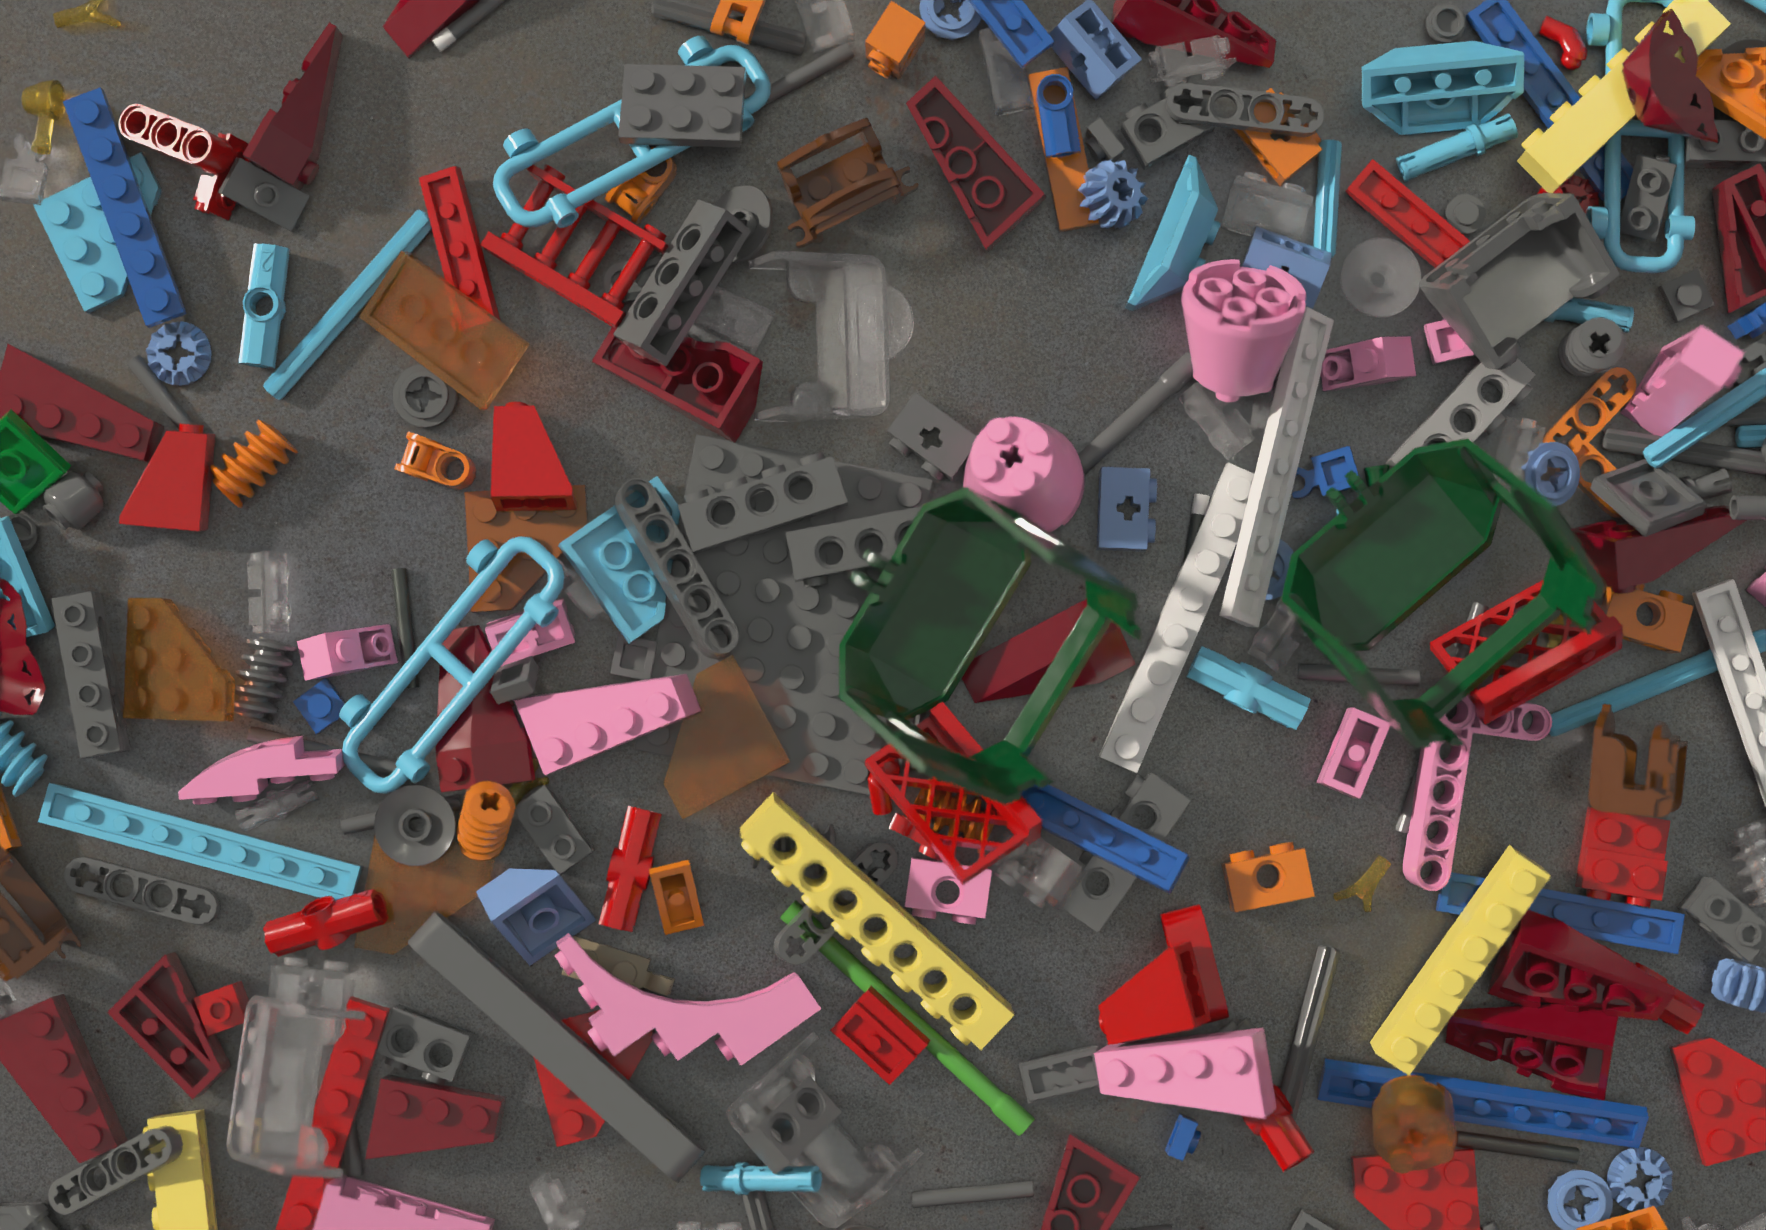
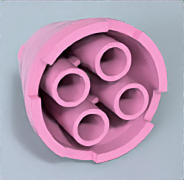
M1239 259L1209 262L1192 270L1189 273V280L1183 288L1182 307L1194 379L1207 389L1216 392V398L1224 402H1236L1240 396H1251L1271 391L1277 372L1304 317L1306 292L1302 284L1289 273L1272 265L1267 268V271L1240 267Z
M1020 417L992 419L977 436L966 461L963 474V488L968 487L1022 513L1048 532H1052L1070 521L1081 503L1085 486L1082 463L1072 443L1053 427Z

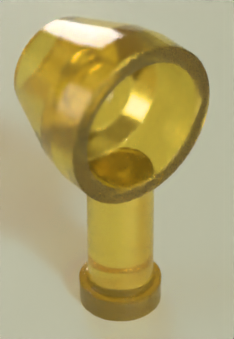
M58 80L41 81L26 87L22 92L24 111L38 117L35 139L31 144V150L42 155L51 153L54 121L60 120L65 112L63 101L66 100L65 91Z

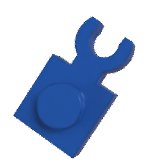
M1766 301L1727 326L1736 339L1746 334H1749L1754 339L1766 331Z
M1347 446L1311 457L1314 467L1312 470L1307 471L1304 468L1298 467L1296 476H1301L1305 479V486L1302 490L1293 492L1292 495L1294 499H1303L1309 496L1314 488L1319 486L1323 497L1327 496L1325 492L1331 487L1340 492L1352 489L1348 485L1345 475L1350 470L1354 471L1358 476L1359 473L1351 447Z

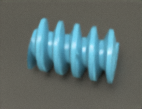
M9 720L0 725V775L4 773L1 783L5 787L15 785L12 794L17 797L26 792L41 777L44 772L43 766L48 756L43 754L34 759L31 755L37 745L33 742L22 747L20 743L25 733L21 731L11 736L9 732L14 722Z

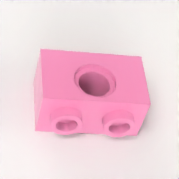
M1347 708L1316 783L1349 797L1360 799L1390 724L1356 708Z
M911 857L905 907L912 908V916L935 919L937 911L952 914L953 922L975 925L976 917L985 918L992 869H986L968 883L962 885L944 862ZM961 865L965 870L970 867L968 865ZM951 880L958 885L959 895L955 901L943 903L936 897V888L942 881Z

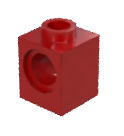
M242 981L194 998L207 1036L255 1019Z

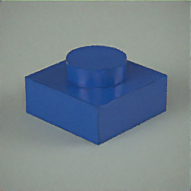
M324 678L295 699L293 703L316 734H320L340 719L339 713L345 701L330 680Z
M1179 1113L1165 1148V1152L1169 1156L1183 1161L1186 1153H1194L1201 1136V1132L1196 1130L1198 1122L1194 1118Z

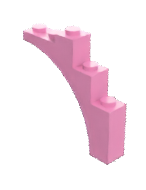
M570 933L556 942L561 951L554 956L568 976L574 971L577 973L584 984L578 990L592 1009L597 1005L601 1008V1010L589 1017L593 1028L588 1031V1034L601 1052L608 1047L613 1056L655 1028L657 1033L651 1037L664 1056L672 1052L678 1061L709 1038L719 1033L721 1037L714 1042L727 1061L735 1057L742 1066L821 1010L812 994L795 972L766 988L735 998L712 1001L671 999L643 991L615 977L594 961Z

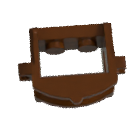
M868 117L845 125L830 133L823 134L777 162L785 189L800 217V220L788 226V231L792 232L795 229H801L805 233L804 239L796 243L798 249L813 242L814 244L823 242V231L890 198L894 205L899 204L905 196L919 188L918 183H915L913 186H906L901 181L903 175L910 173L909 166L894 172L892 167L888 168L882 156V147ZM857 134L860 135L863 143L862 146L795 178L790 167Z
M1603 704L1594 729L1588 795L1590 805L1594 809L1603 812L1648 817H1664L1670 812L1678 810L1683 801L1688 741H1682L1680 736L1672 735L1665 722H1657L1650 741L1646 785L1637 784L1635 782L1638 756L1637 744L1630 736L1615 733L1616 725L1612 704Z
M0 844V883L38 927L44 937L42 942L0 892V978L7 982L13 977H16L18 980L54 950L61 958L65 959L66 955L61 950V946L65 941L72 940L78 947H81V942L72 931L66 918L9 850H5Z

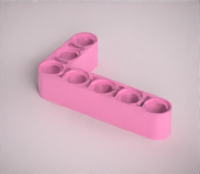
M1466 696L1457 704V712L1452 719L1448 720L1446 714L1439 719L1460 738L1464 745L1451 746V752L1444 760H1441L1439 756L1440 747L1444 742L1431 743L1430 747L1421 748L1410 827L1403 859V874L1410 883L1428 891H1438L1444 888L1450 879L1473 733L1539 741L1548 735L1552 727V717L1545 707L1526 702L1493 720L1491 724L1484 725L1475 714V705ZM1531 711L1533 715L1532 725L1529 729L1524 730L1522 726L1523 717L1527 712ZM1443 781L1445 785L1444 794L1441 798L1435 800L1433 796L1434 786L1438 782ZM1437 821L1439 825L1438 833L1429 840L1427 837L1428 826L1432 822ZM1431 861L1432 872L1429 877L1422 880L1421 868L1426 862Z

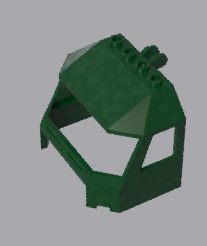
M1468 438L1414 448L1369 488L1354 471L1350 470L1345 475L1348 485L1359 497L1351 504H1348L1346 498L1339 490L1331 487L1325 492L1330 502L1340 513L1291 555L1281 597L1283 604L1316 649L1415 748L1430 747L1431 743L1446 742L1449 746L1464 745L1460 738L1439 719L1560 614L1566 616L1590 636L1594 620L1590 617L1594 600L1601 599L1605 586L1601 576L1557 507ZM1493 473L1512 488L1511 493L1497 481ZM1502 504H1506L1540 538L1551 555L1540 593L1420 698L1391 700L1356 651H1369L1485 551L1492 544Z
M965 487L924 504L890 560L870 549L866 550L863 557L867 563L883 570L877 581L862 572L854 571L851 575V581L862 589L869 591L870 594L839 643V698L921 773L1008 805L1021 798L1020 792L1034 785L1043 788L1055 782L1034 764L1028 756L1110 623L1113 621L1130 636L1141 641L1140 627L1135 624L1134 610L1138 609L1137 594L1116 577L1022 513ZM1032 553L1084 578L1087 606L1006 738L967 757L948 749L910 722L909 719L934 708L941 702L949 700L1032 564L1030 555ZM877 715L888 719L903 731L896 733Z

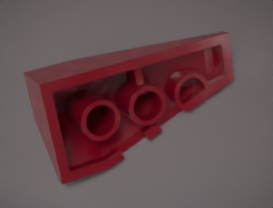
M330 22L304 58L301 68L304 74L300 79L289 80L283 89L284 96L281 108L278 112L269 109L243 153L254 166L301 191L304 184L309 186L313 182L319 170L317 161L320 157L343 37L337 26Z
M612 327L592 360L594 364L701 426L736 443L756 409L763 366L761 359L728 342L715 341V343L684 337L668 365L664 366L636 353L613 335L616 331L615 328Z
M1087 599L975 657L962 677V681L973 702L980 703L1033 694L1086 608ZM1113 621L1071 688L1101 683L1136 665L1120 627Z
M1528 909L1503 943L1488 986V994L1525 1007L1540 1008V1002L1565 1005V1011L1579 1012L1580 1006L1603 1009V1012L1608 1016L1655 1021L1658 1020L1670 1003L1675 989L1564 922Z

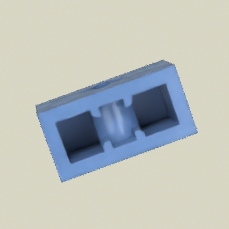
M1093 0L1085 1L1065 16L1049 33L1054 40V45L1051 48L1095 100L1119 83L1142 60Z
M1256 226L1241 267L1267 271L1270 265L1279 269L1282 266H1287L1289 268L1287 273L1295 277L1305 289V306L1313 309L1330 267L1332 253Z
M1100 468L1096 550L1145 552L1148 543L1155 542L1156 521L1148 517L1149 502L1156 503L1157 479L1150 478V468ZM1125 499H1130L1131 507H1135L1138 512L1131 515L1129 520H1124V514L1117 512L1116 508L1121 506Z

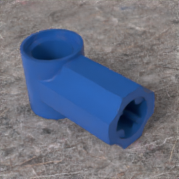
M1060 74L1048 75L1040 81L1036 93L1046 158H1058L1081 153L1072 84L1065 76ZM1051 85H1057L1064 90L1066 98L1060 104H1050L1044 98V90Z

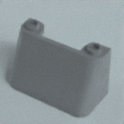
M1539 193L1517 205L1421 279L1419 286L1429 302L1486 368L1502 370L1512 365L1518 359L1516 354L1521 349L1518 339L1573 297L1587 296L1589 299H1594L1603 295L1609 290V283L1621 274L1574 194Z

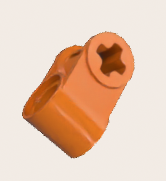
M672 157L666 160L667 168L661 176L651 177L647 174L646 170L609 190L605 196V201L609 204L616 203L632 216L631 222L638 225L650 213L658 198L673 182L677 169ZM627 193L632 196L638 203H634L625 194Z
M407 432L406 438L409 441L401 463H397L394 470L457 490L465 489L473 483L477 471L474 462L469 457L457 450L443 446L439 442ZM454 460H461L464 464L462 476L456 480H449L446 474L448 465Z

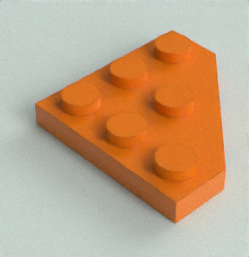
M1766 47L1745 48L1744 53L1723 54L1722 49H1705L1698 56L1696 76L1708 88L1713 106L1766 139Z

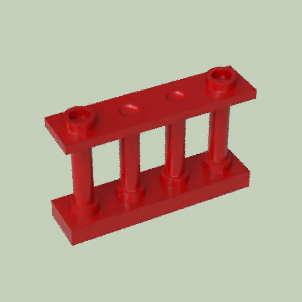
M547 164L544 165L543 169L532 165L527 168V171L539 183L523 209L527 211L541 209L553 190L559 194L564 193L567 195L576 189L564 183L563 181L566 176ZM593 199L576 208L579 216L574 223L564 228L557 226L541 254L537 252L534 258L521 251L524 246L521 241L530 227H524L514 222L509 232H503L500 238L488 231L480 245L489 254L615 329L618 328L626 315L622 311L625 306L622 301L652 252L655 250L664 255L669 247L664 242L667 236L649 224H646L642 229ZM588 210L605 220L606 223L576 272H570L566 278L555 271L557 267L555 260L584 213ZM622 230L640 242L609 293L604 292L600 298L588 291L591 286L588 281L617 234Z

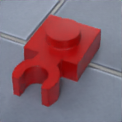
M895 813L889 829L921 844L919 852L940 861L941 858L907 817ZM945 845L946 848L951 852L952 845Z

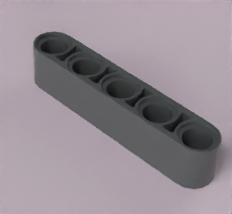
M637 477L627 480L615 497L617 513L700 652L710 659L725 657L736 647L739 641L737 626L652 484L643 478ZM630 490L640 492L644 497L645 505L641 508L630 506L625 499V493ZM650 525L661 527L665 533V541L661 543L651 541L647 537L646 527ZM669 560L682 562L686 568L685 577H673L667 570V562ZM697 594L702 596L707 604L706 611L703 613L692 611L688 605L689 595ZM712 629L723 631L727 637L726 647L717 648L713 646L709 640V631Z

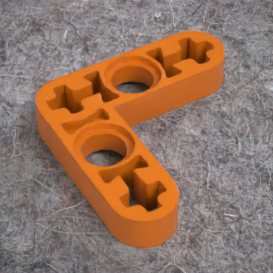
M1621 367L1611 368L1603 373L1546 432L1542 443L1556 442L1553 439L1554 435L1558 438L1566 435L1572 429V427L1565 424L1569 419L1575 430L1585 434V437L1581 439L1578 433L1567 443V446L1576 455L1580 469L1585 461L1591 460L1599 464L1602 471L1601 475L1616 470L1617 468L1589 442L1636 392L1637 384L1633 374ZM1609 377L1612 380L1621 377L1624 380L1621 387L1625 392L1624 395L1618 392L1612 395L1606 402L1593 396L1595 391L1600 397L1610 389ZM1605 403L1612 405V409L1610 411ZM1592 404L1598 409L1600 417L1596 425L1586 426L1579 420L1578 413L1582 405ZM1580 473L1578 487L1605 513L1611 517H1622L1590 489L1592 483L1585 481Z

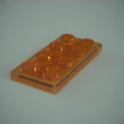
M407 251L400 252L359 316L481 410L488 409L530 345L529 342Z

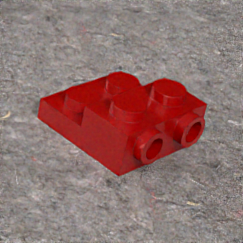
M1587 807L1575 887L1586 888L1587 897L1609 901L1611 893L1627 895V904L1650 907L1651 899L1662 901L1668 861H1665L1671 821L1639 815L1603 812Z

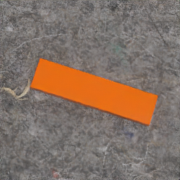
M1068 67L1028 74L1059 232L1099 224V219L1095 221L1088 220L1090 215L1088 207L1080 206L1086 197L1078 189L1081 187V184L1085 183L1083 176L1089 169L1074 95L1073 102L1081 153L1058 158H1046L1039 107L1036 102L1037 88L1040 81L1051 74H1060L1071 82ZM1051 85L1043 92L1045 100L1050 104H1060L1066 98L1064 90L1057 85Z

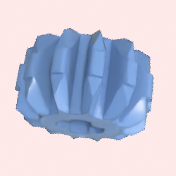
M1105 160L1086 172L1083 176L1085 183L1081 184L1078 191L1086 197L1080 206L1089 208L1090 215L1088 220L1095 221L1099 219L1101 228L1114 226L1115 229H1120L1140 217L1143 213L1141 206L1145 204L1148 198L1141 193V189L1144 188L1146 182H1138L1136 179L1138 168L1127 170L1125 160H1118L1114 163L1111 160Z
M1734 959L1720 960L1717 970H1714L1711 981L1713 982L1712 994L1718 1000L1725 1001L1728 1004L1765 1013L1766 968Z

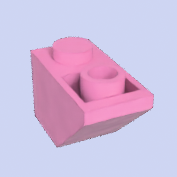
M1379 337L1326 350L1321 371L1323 391L1383 384L1415 377L1416 370L1411 337Z
M390 624L323 633L297 641L305 681L334 677L398 663Z

